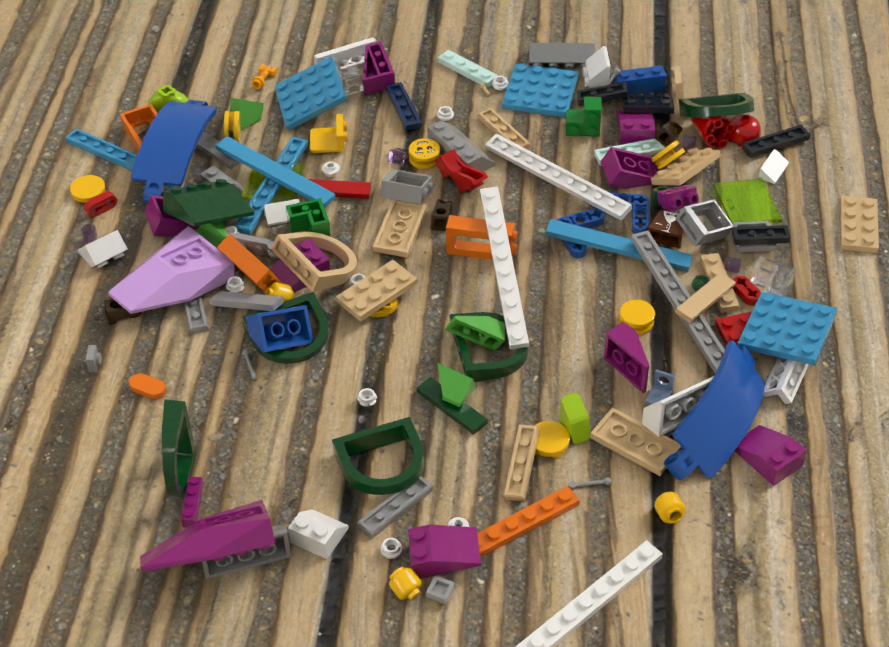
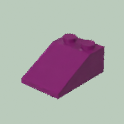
M616 111L619 145L654 139L655 123L651 113H623V111Z
M610 147L600 161L609 186L622 189L652 185L651 178L659 171L655 162L653 163L651 160V156L615 147Z
M150 197L144 212L154 236L173 237L188 226L194 231L199 229L200 226H192L163 212V197Z
M310 238L295 245L319 271L330 270L328 257ZM281 259L270 268L283 284L292 287L294 293L307 287Z
M622 322L606 332L604 360L644 394L647 389L649 363L638 334L632 327Z
M759 425L746 433L735 452L774 486L803 466L807 450L792 437Z
M425 525L408 529L411 566L420 579L481 566L476 527Z

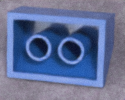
M662 65L622 70L620 74L616 75L611 84L626 82L628 93L636 95L665 91L667 75Z
M307 305L246 316L249 336L262 352L314 342Z

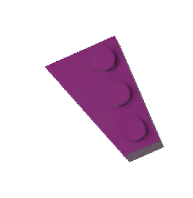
M382 42L365 45L362 82L364 95L386 90V85L395 84V75Z

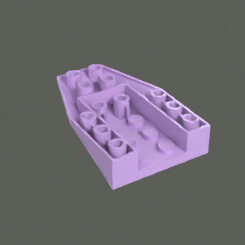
M188 226L114 286L108 292V295L130 314L188 302L226 284L229 278L234 277V263Z

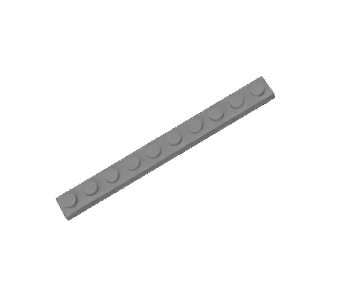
M644 231L632 234V243L676 311V308L691 296L650 232ZM702 314L691 323L680 317L711 369L716 373L725 350Z

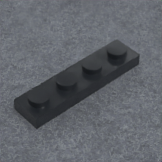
M801 124L743 142L742 149L750 158L773 150L810 140L811 134Z

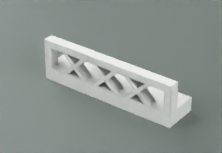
M373 37L314 55L315 64L332 56L339 74L363 67L365 63V45L375 43L376 40Z
M778 357L765 384L763 396L778 395L784 404L792 403L809 364Z

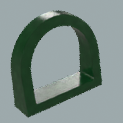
M746 93L679 99L680 116L685 117L726 116L755 111L754 98Z
M314 292L287 300L276 309L281 310L307 305V310H309L319 327V334L313 343L301 350L262 352L249 336L246 316L269 311L259 310L242 316L243 327L254 348L261 356L276 363L293 364L306 361L323 349L328 339V320Z
M490 312L449 315L450 321L455 316H490L505 323L504 316ZM453 334L465 376L472 378L475 382L508 376L520 369L527 359L528 347L518 348L513 356L503 361L472 363L465 338Z
M165 399L162 422V463L165 486L169 496L183 497L187 490L189 477H191L196 449L186 402Z
M410 417L332 439L334 455L343 476L352 487L361 492L373 495L397 493L414 484L423 472V446ZM406 440L413 454V460L404 472L387 479H375L361 474L354 468L349 458L351 455Z

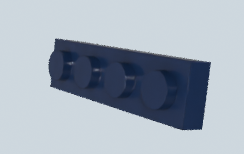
M402 82L386 85V91L405 130L421 128L422 122Z

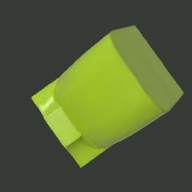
M164 85L152 94L148 105L152 104L155 110L159 112L170 101L186 103L189 99L184 94L176 91L175 88H172L171 85Z
M571 393L563 396L560 402L561 414L558 415L560 423L564 424L574 444H580L589 440L591 433L589 416L578 393Z

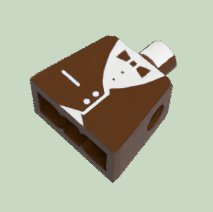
M678 209L670 212L659 211L649 225L648 231L656 243L681 248L683 228L675 219L680 213Z

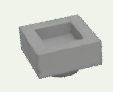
M88 345L85 360L89 373H97L98 365H101L102 362L101 353H98L96 345Z
M435 575L426 591V597L446 605L455 589V582Z

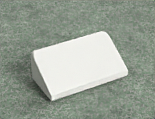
M773 150L760 169L759 179L775 184L789 162L778 151Z
M299 199L265 204L264 211L268 226L288 223L286 205L300 203Z

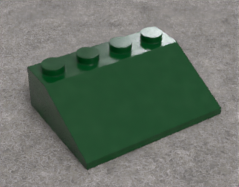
M217 179L216 182L204 181L199 185L187 184L186 187L175 186L169 190H163V212L192 226L254 215L253 209L235 186L226 182L225 179Z

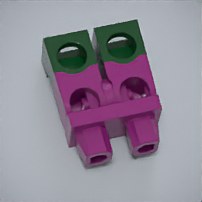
M683 183L680 186L668 185L651 189L653 206H662L668 212L699 203L696 187L687 183Z

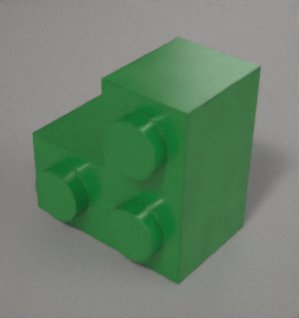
M584 97L583 110H566V136L600 137L601 97Z
M321 198L286 205L287 221L291 233L310 230V232L331 237L330 222Z

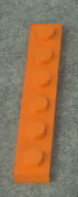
M566 486L478 532L480 557L579 506L580 500Z

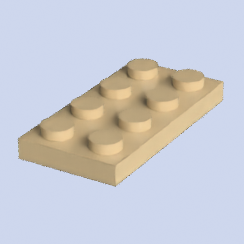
M698 148L689 149L685 155L679 156L678 160L668 164L665 169L658 171L651 178L652 185H682L721 156L720 150H712V148L698 150Z
M841 195L840 250L878 253V199Z
M392 199L373 244V252L408 258L426 214L427 204L422 203L420 205Z
M391 260L337 295L336 302L361 322L416 286L418 279L397 262Z
M613 407L590 433V438L658 476H661L667 469L664 465L666 458L682 450L678 442L665 435L657 436L642 425L641 422Z

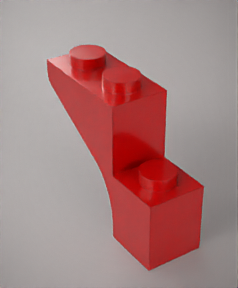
M455 149L434 160L443 178L448 176L453 178L460 193L464 191L469 193L477 189L488 178L484 171L466 165L460 159Z

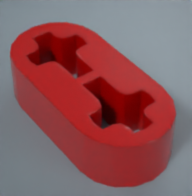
M104 192L88 200L84 204V211L90 217H96L114 208L118 199L112 192Z
M736 276L733 279L736 282L733 287L734 292L744 303L755 306L761 294L760 290L747 277Z

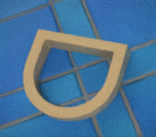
M297 232L277 234L272 247V251L312 292H318L347 282L352 277L357 265L356 256L349 247L335 238L320 233ZM310 238L318 248L337 255L343 261L345 267L319 271L295 245Z

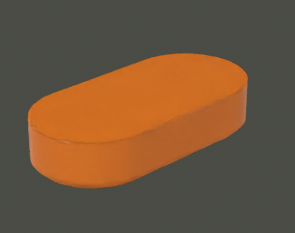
M142 373L135 374L129 379L130 389L135 393L151 399H159L166 394L165 383L159 379Z

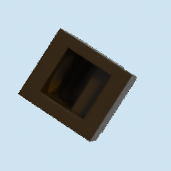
M671 121L663 125L654 138L667 147L677 139L683 129L678 123Z
M437 199L431 215V230L446 231L448 218L452 212V201Z
M114 299L104 300L105 314L109 325L116 324V320L128 317L136 318L142 314V312L130 314Z

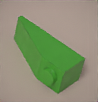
M455 316L445 327L446 331L493 351L505 341V323L490 316Z

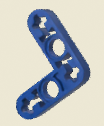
M609 192L632 204V233L648 231L649 198L643 194ZM641 213V214H644L645 216L640 217V216H637L636 214Z
M595 208L558 218L557 221L585 228H593L604 223L605 212ZM577 220H583V221H585V222H584V223H578V222H576V221H577ZM562 240L572 257L582 258L586 255L587 246Z

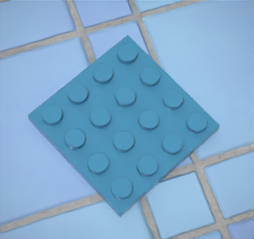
M332 56L274 85L284 124L288 131L347 101L342 81Z
M515 63L502 102V109L566 118V110H570L579 72Z
M761 292L738 341V345L743 344L749 351L815 366L837 315V308Z

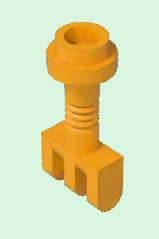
M262 64L259 67V74L261 75L255 76L252 79L253 88L261 89L265 85L264 80L267 76L274 77L277 74L278 67H273L272 69V66L268 65L266 67V65Z

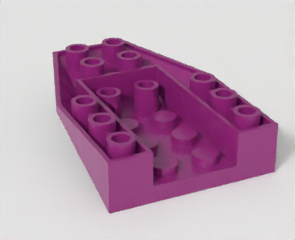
M261 499L196 521L140 556L141 571L154 572L164 567L212 559L214 561H221L226 559L228 555L236 554V556L248 554L249 550L269 549L272 544H275L270 517L263 500Z

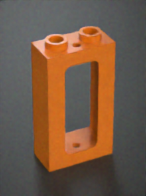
M152 104L120 114L122 127L137 152H139L142 141L134 128L144 124L151 125L158 114Z
M449 215L446 226V254L493 260L490 244L457 240V236L489 240L485 219ZM505 222L513 256L517 253V244H514V242L517 241L518 231H515V223Z
M231 234L217 246L240 271L264 292L274 282L282 283L268 267Z

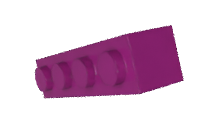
M189 477L181 516L182 527H188L198 519L204 486L202 477Z

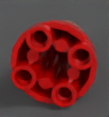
M726 116L691 117L693 126L707 146L710 148L726 147L732 132L735 130V125Z

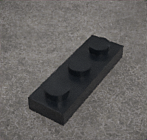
M621 82L578 90V105H584V97H601V102L628 97L627 83Z
M787 225L732 227L734 245L790 243L791 239Z

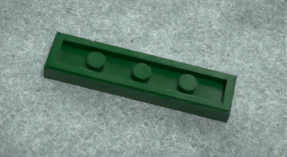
M429 377L416 387L417 393L473 435L488 424V419L464 402L461 407L442 400L441 384L432 377Z

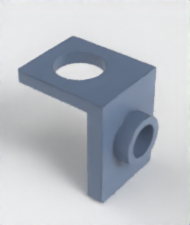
M656 369L653 386L645 404L651 405L671 396L675 375ZM659 377H666L669 383L660 381Z

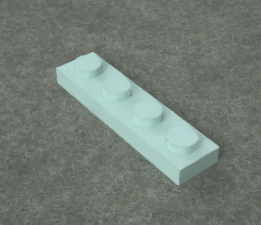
M447 50L438 57V63L480 85L486 84V88L490 87L494 78L498 76L450 50Z
M655 138L612 146L647 156H655L665 148ZM610 147L594 150V156L599 166H602L600 161Z

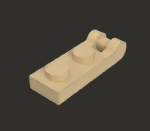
M674 66L671 68V74H673V94L677 95V99H684L681 67Z

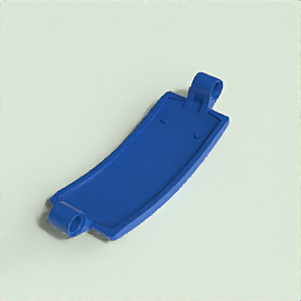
M189 100L186 103L170 101L156 115L143 139L131 174L133 181L146 182L143 194V201L148 204L151 196L163 197L165 185L182 186L197 143L209 122L216 115L217 107L208 106L206 101Z
M734 341L728 342L711 383L673 433V437L683 449L668 456L664 461V465L673 477L679 481L686 478L696 467L700 469L706 478H712L736 450L757 415L764 395L765 382L755 370L754 357L743 344L736 345Z

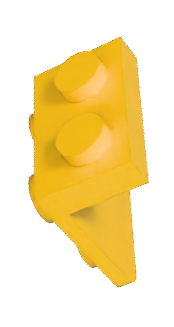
M336 114V127L312 128L310 130L311 153L345 152L344 142H348L347 132H344L347 131V121H343V114Z

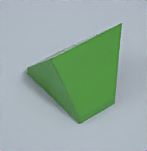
M231 98L230 112H240L241 131L262 119L264 103Z
M223 221L201 225L196 231L216 248L227 237Z
M437 363L443 395L442 400L461 407L476 389L475 381L468 376Z

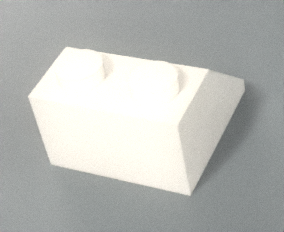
M606 46L601 47L586 60L585 67L582 69L583 77H585L584 85L588 89L605 86L609 81L610 62Z
M116 230L78 249V252L91 267L97 265L100 268L108 264V259L113 257L116 260L124 256L123 252L128 249L120 233Z
M313 509L298 513L288 527L290 543L328 559L348 530L349 525Z

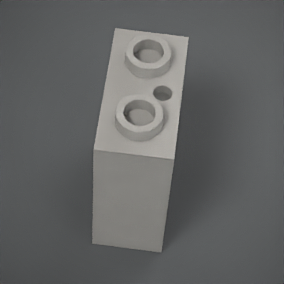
M392 169L381 180L380 197L421 205L433 193V176Z
M715 199L685 206L675 218L695 246L724 239L732 231V227H734ZM705 215L715 230L707 231L698 216Z

